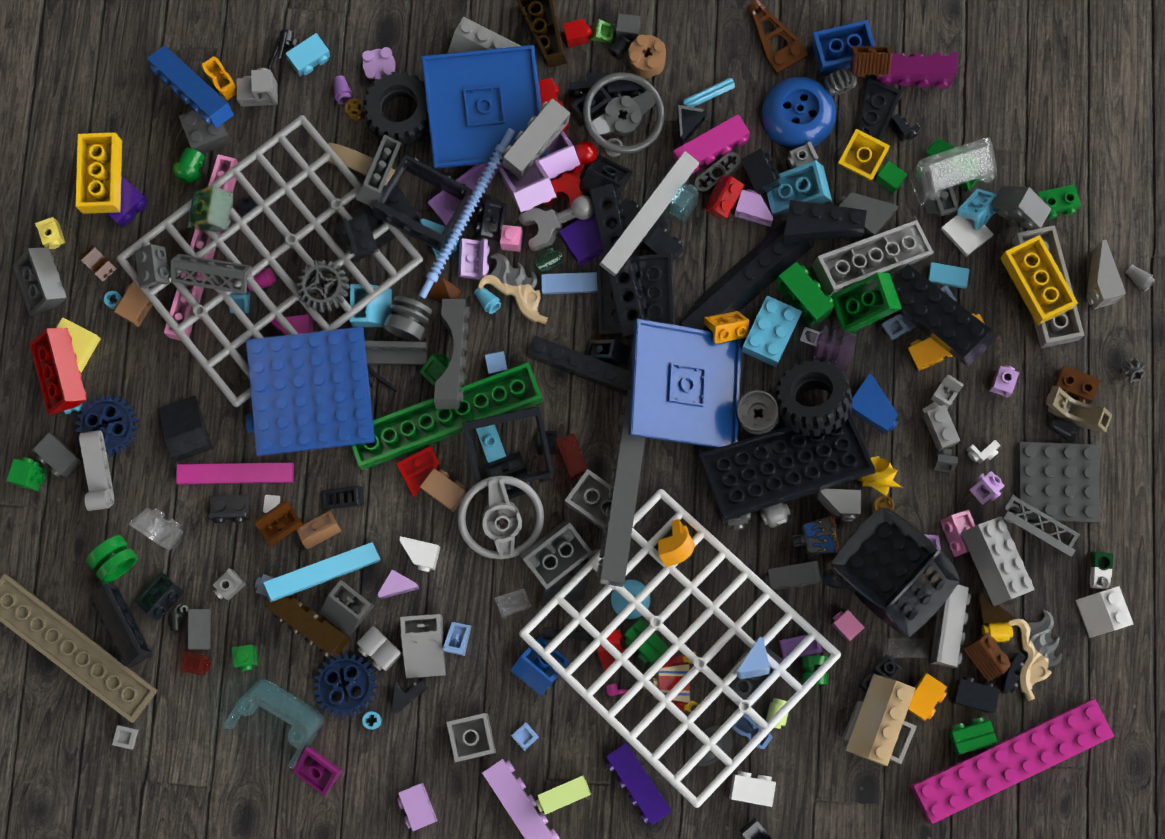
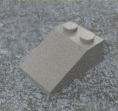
M1103 240L1092 251L1086 297L1093 310L1115 304L1126 294L1107 240Z

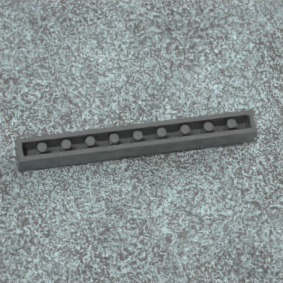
M628 389L627 396L623 395L621 407H625L624 414L620 413L619 425H622V430L617 433L616 444H619V451H615L613 462L617 463L616 470L612 469L610 481H614L613 489L609 488L608 500H611V506L606 508L605 519H608V526H604L602 538L606 540L605 546L600 548L599 558H603L602 565H598L596 576L600 577L599 584L623 587L625 583L645 442L644 437L628 435L630 389Z

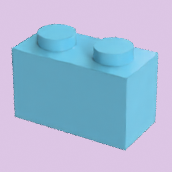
M317 33L286 52L287 60L299 77L303 74L308 75L315 66L325 64L330 57L328 48Z

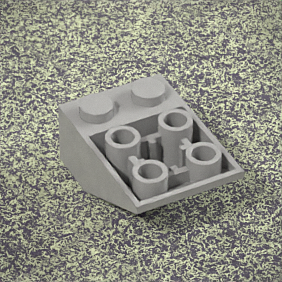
M442 615L400 617L406 678L445 676Z

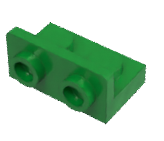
M442 353L433 354L419 373L435 386V382L448 368L450 359Z

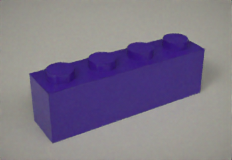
M627 743L606 756L608 761L605 763L611 772L616 770L619 775L617 781L623 789L627 787L631 793L628 796L634 806L639 805L642 810L639 814L646 824L650 822L653 825L672 812Z

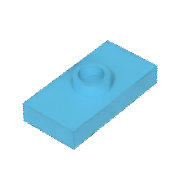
M495 425L476 428L488 463L506 457Z

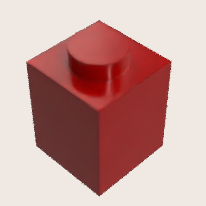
M584 18L563 24V33L568 48L589 43V36L592 33L590 25H586Z

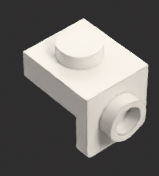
M994 440L982 452L973 444L966 450L969 452L968 456L970 459L980 464L986 458L991 460L999 452L996 449L1001 445Z

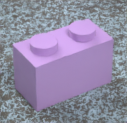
M423 783L399 792L400 797L397 800L400 808L405 809L407 814L404 818L408 828H412L415 831L438 821Z

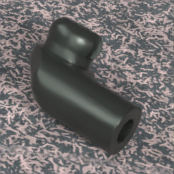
M179 604L171 611V631H181L180 620L187 615L189 609L186 604Z

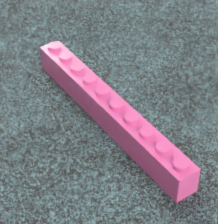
M217 155L209 185L238 164V161L235 158ZM232 177L218 188L228 203H230L237 180L235 177ZM210 194L204 199L200 214L219 236L227 212L215 197ZM198 222L190 244L195 253L212 241ZM216 248L203 258L213 259ZM184 272L180 278H185L188 275ZM200 272L193 274L198 281L206 279ZM184 284L196 301L200 303L204 287ZM177 289L170 315L179 325L194 313V309ZM167 323L164 333L169 338L180 340ZM193 324L184 330L188 337L190 336Z

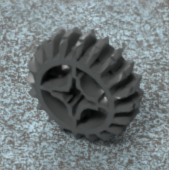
M322 260L321 265L315 261L314 267L308 264L309 270L303 269L301 271L304 276H298V280L301 283L296 284L297 288L300 289L297 291V294L302 296L300 300L302 303L306 302L307 308L312 306L313 311L319 308L321 312H324L325 307H327L328 311H332V305L338 308L337 302L344 303L342 296H348L345 290L350 288L349 284H346L349 279L345 276V271L340 270L339 265L334 266L332 261L328 265L325 260ZM322 273L332 274L336 278H324ZM316 276V281L309 286L310 281ZM321 279H322V281L325 283V285H324V287H325V288H324L325 293H324L323 290L321 289V287H322V285H321V284H322ZM338 286L336 292L330 297L331 290ZM309 294H321L323 300L315 299Z

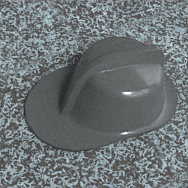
M712 726L703 732L710 738L721 726ZM729 731L716 743L726 755L733 746V738ZM696 736L689 741L687 746L689 759L704 745ZM709 750L696 765L708 766L719 760V758Z

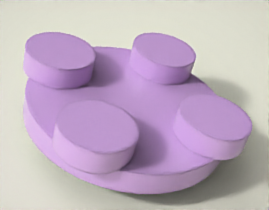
M384 47L383 49L372 51L367 50L362 54L363 69L368 79H378L379 81L382 79L381 75L387 74L389 76L392 75L391 72L395 71V60L390 48Z

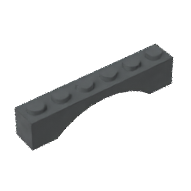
M442 299V324L453 340L454 350L448 368L435 382L434 402L436 409H459L460 402H463L461 385L465 383V373H462V368H466V356H463V352L467 351V340L464 339L469 331L466 318L470 317V307H466L465 299Z

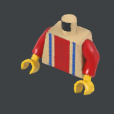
M685 655L671 657L649 681L666 695L689 671V664H686V662L693 663ZM690 682L671 701L682 712L689 711L691 713V707L699 705L695 701H690Z

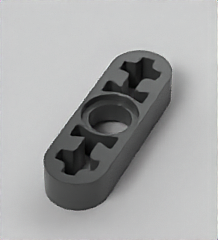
M735 152L727 153L698 176L694 184L696 192L707 194L715 187L719 178L712 175L714 169H720L723 172L722 176H729L736 171L740 165L739 155ZM728 159H735V165L731 163L727 166V169H725L724 166L728 164ZM708 176H709L710 181L707 182L706 188H705V187H701V188H700V187H699V186H700V181H701L702 183H705V182L708 180Z

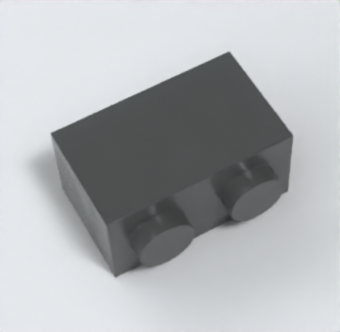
M48 433L33 449L38 454L36 458L43 464L47 462L51 466L49 470L57 477L61 475L67 478L82 462L76 454L51 433Z

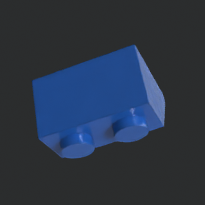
M541 637L536 640L543 648L549 644ZM531 646L520 656L511 669L515 675L540 696L544 694L559 676ZM556 649L550 653L563 668H566L570 663Z

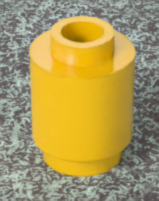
M1008 622L987 623V625L982 626V635L987 632L996 642H1009L1010 637H1013V628Z

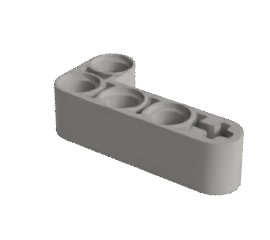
M102 431L80 433L79 441L89 491L85 495L86 509L88 511L107 509L114 504V492Z

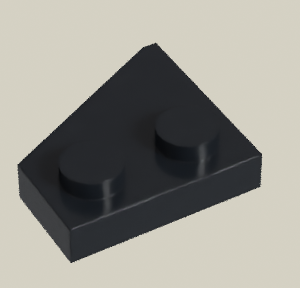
M566 574L547 590L545 589L540 606L544 607L574 576ZM582 579L564 599L567 602L584 600L589 580Z

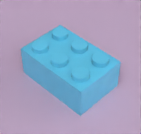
M766 296L741 352L777 367L802 311L770 296Z

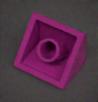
M313 747L305 748L293 771L295 775L323 796L328 793L343 772L341 768Z

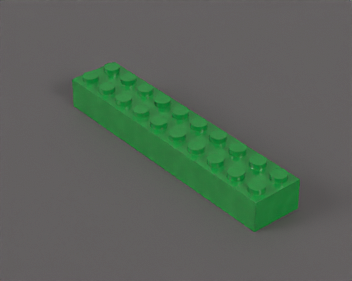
M529 362L461 387V390H463V402H460L459 409H436L434 398L373 420L375 443L351 445L358 466L361 470H365L464 432L462 422L527 409L543 403Z

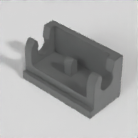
M188 609V650H209L211 609Z

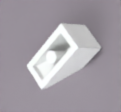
M400 536L401 544L413 564L418 566V570L429 572L430 569L435 570L440 551L439 545Z

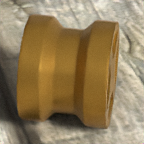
M350 99L345 104L347 116L352 121H360L364 118L363 103L359 99Z

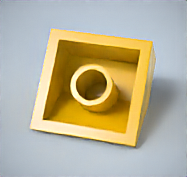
M856 129L837 165L871 182L890 145Z

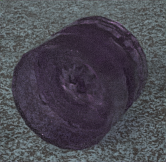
M824 325L815 344L814 360H820L821 357L824 358V361L829 362V360H833V364L837 365L840 371L846 373L857 334L844 330L841 337L838 338L836 337L837 328H833L830 336L828 335L829 326Z

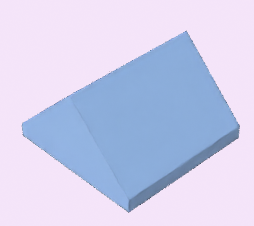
M759 637L737 670V677L739 679L769 674L770 666L764 638Z

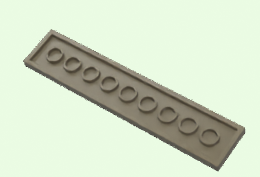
M4 574L1 577L0 621L123 717L134 723L158 690L129 667L123 665L120 660L8 574Z

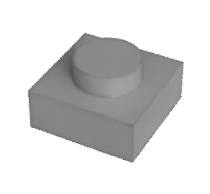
M117 725L112 745L134 749L138 730Z

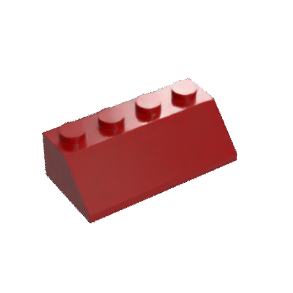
M68 328L44 330L29 344L47 415H52L78 407L86 401V391L83 388L81 372L78 369L77 356L73 350L72 337L69 334Z

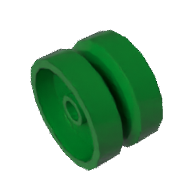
M121 535L104 541L86 558V563L91 570H97L96 576L103 584L116 580L130 570L138 561V556L132 549H127L128 543Z

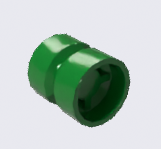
M802 656V668L805 669V672L802 673V685L815 672L814 667L816 666L817 670L826 661L828 656ZM826 672L814 685H828V673Z

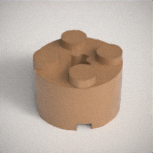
M639 35L629 47V65L632 72L644 79H649L663 71L666 62L665 44L655 36Z

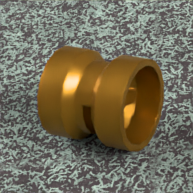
M885 495L878 497L872 504V512L875 513L881 507H886L893 511V500Z

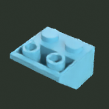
M350 284V306L353 307L368 295L360 284ZM371 285L374 289L378 287L376 285ZM388 288L351 317V325L353 327H383L387 315L391 314L392 289Z

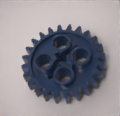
M111 394L108 395L107 399L104 395L100 396V400L93 397V404L87 401L88 408L81 407V410L84 412L83 415L77 414L81 421L75 422V424L80 426L75 432L102 431L105 434L106 453L108 452L111 457L114 456V451L121 454L120 448L128 450L126 444H133L131 437H137L133 431L139 430V427L134 425L139 420L133 418L137 415V412L131 411L133 406L127 405L128 402L125 399L121 401L119 396H116L114 399ZM112 409H115V415L113 417H109V412ZM98 417V422L92 426V419ZM123 426V431L120 434H116L117 428Z
M345 653L344 659L338 655L336 661L330 657V664L328 665L323 662L325 669H318L321 675L314 676L318 683L312 684V686L318 690L314 691L313 695L319 696L315 701L318 704L322 703L320 706L322 710L327 708L326 713L328 715L333 712L335 718L340 713L343 719L346 718L347 713L353 718L355 711L361 715L360 708L363 707L367 710L366 703H373L370 696L377 695L372 690L378 688V685L373 683L377 680V677L372 675L375 672L374 669H368L370 664L368 662L364 663L362 657L357 660L355 654L352 655L351 659L347 653ZM342 669H344V680L348 683L346 689L350 698L349 703H347L346 691L342 688L344 687V681L341 676ZM352 670H357V675L349 678V673ZM333 675H338L337 681L330 683V678ZM361 689V694L353 697L354 690ZM342 694L340 701H333L335 695Z

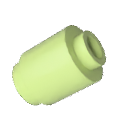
M773 698L769 705L766 721L768 722L787 701ZM788 713L774 728L781 729V726L786 725Z

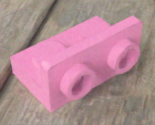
M966 510L940 520L954 557L969 552L961 532L975 526L970 511Z

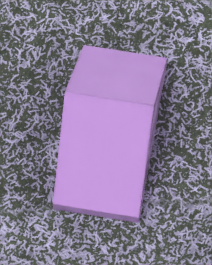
M391 570L378 593V597L385 599L417 590L419 586L410 579Z

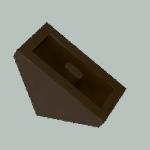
M983 592L977 594L976 603L980 625L1013 620L1014 616L999 605L993 606L991 599Z

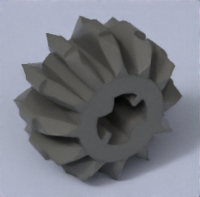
M842 68L826 76L824 83L832 96L851 91V89L855 88L857 81L850 68Z

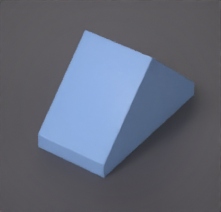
M452 622L443 651L465 656L471 626Z

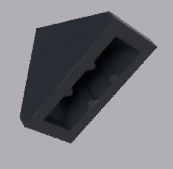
M678 105L677 122L679 141L682 146L705 121L707 117L706 110Z

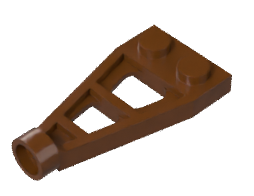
M755 0L748 5L747 9L752 14L751 16L766 60L776 75L808 57V53L800 40L776 19L760 0ZM768 20L776 30L766 35L761 24ZM779 35L788 42V46L775 52L772 49L770 39Z

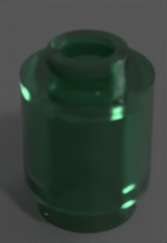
M553 247L537 255L538 258L534 259L540 273L562 265L561 260H563V256L559 249L555 250Z

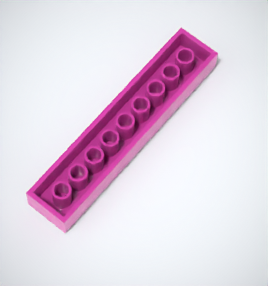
M1090 699L910 785L927 822L933 824L1114 737V734L1096 699Z

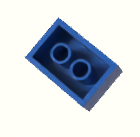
M868 20L813 32L811 39L820 75L833 73L842 68H850L852 47L875 46Z

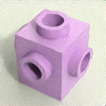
M991 471L986 476L982 473L974 480L976 484L970 491L983 505L989 499L994 501L1001 495L1000 490L1005 485Z

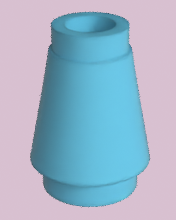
M484 287L482 290L478 288L475 290L474 294L485 312L493 314L500 308V299Z

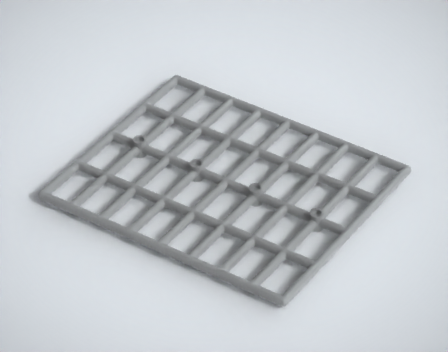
M300 115L117 256V261L138 287V274L126 259L141 247L150 245L149 241L165 229L189 256L203 258L218 247L231 263L237 264L241 263L224 241L241 229L264 257L263 260L252 267V273L247 277V284L269 309L270 313L254 325L231 298L230 294L233 292L216 290L218 295L202 306L184 284L172 282L194 309V313L178 325L155 296L168 284L158 283L150 289L149 287L146 289L140 288L234 407L240 406L251 397V387L239 397H236L214 370L213 366L230 354L250 379L249 366L237 352L236 348L252 336L255 339L264 338L259 330L275 318L289 335L298 334L282 314L296 301L299 300L322 328V331L336 330L423 261V257L403 233L383 221L384 224L372 232L374 239L376 240L389 229L414 259L399 271H396L380 250L373 253L375 258L391 276L374 289L351 262L350 259L355 254H350V251L344 253L322 227L321 223L334 213L340 214L342 218H347V220L353 219L344 206L357 196L362 184L304 115ZM301 124L325 152V154L310 165L306 163L286 139V136ZM278 142L282 144L303 170L287 183L263 155V153ZM256 159L280 187L265 200L261 198L240 172ZM330 159L354 187L353 190L341 199L335 198L314 172ZM232 177L238 180L257 204L254 209L242 218L218 190L219 187ZM306 177L311 179L331 203V207L317 218L312 215L292 190L293 187ZM210 194L215 197L235 222L219 236L195 207ZM284 194L289 197L309 222L308 225L296 234L290 233L269 207ZM188 211L212 239L210 243L197 253L193 251L172 225ZM262 211L284 236L286 241L272 253H269L246 225ZM314 229L339 258L334 262V266L339 265L341 267L345 265L368 293L366 297L353 307L345 299L344 303L338 301L345 313L330 325L327 324L317 310L313 311L312 306L307 308L306 302L302 303L300 300L302 296L297 294V291L300 289L297 288L296 284L275 260L291 248L298 253L307 265L310 264L314 267V261L299 244V241ZM268 265L273 268L293 293V295L277 307L254 280V276ZM168 266L169 280L171 283V268ZM177 269L178 277L184 273L182 269ZM322 273L324 278L331 275L329 273ZM214 276L211 277L217 284H220ZM316 277L310 281L309 286L316 281ZM237 279L232 284L235 287H241V279ZM337 289L331 290L330 294L333 295ZM223 300L247 329V331L231 343L208 315V311ZM198 319L203 320L224 347V349L208 361L184 332L185 329Z

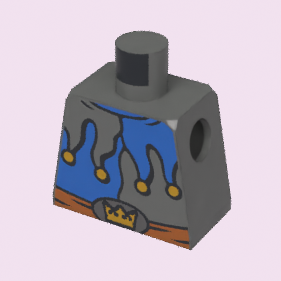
M834 515L803 525L802 534L792 535L793 546H805L806 554L836 555L840 547Z

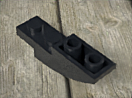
M587 73V81L569 83L570 97H583L594 83L610 73ZM628 80L612 81L603 86L612 99L619 96L634 98L645 93V88Z

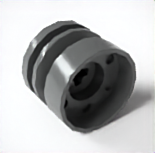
M395 296L393 300L395 305H391L390 309L397 315L388 314L383 328L400 338L420 342L425 332L424 327L420 324L428 323L429 319L427 317L431 316L432 310L415 299Z
M755 390L745 394L739 401L737 414L741 426L747 433L757 436L773 431L779 423V409L776 400L771 394ZM756 412H757V413H761V412H762V416H763V417H762V418L757 417V419H756L755 413H756Z

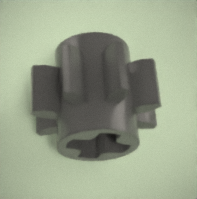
M1137 358L1127 359L1120 367L1123 371L1120 375L1125 380L1128 379L1130 383L1132 381L1137 382L1144 377L1146 372L1143 368L1146 365L1141 360L1138 361Z

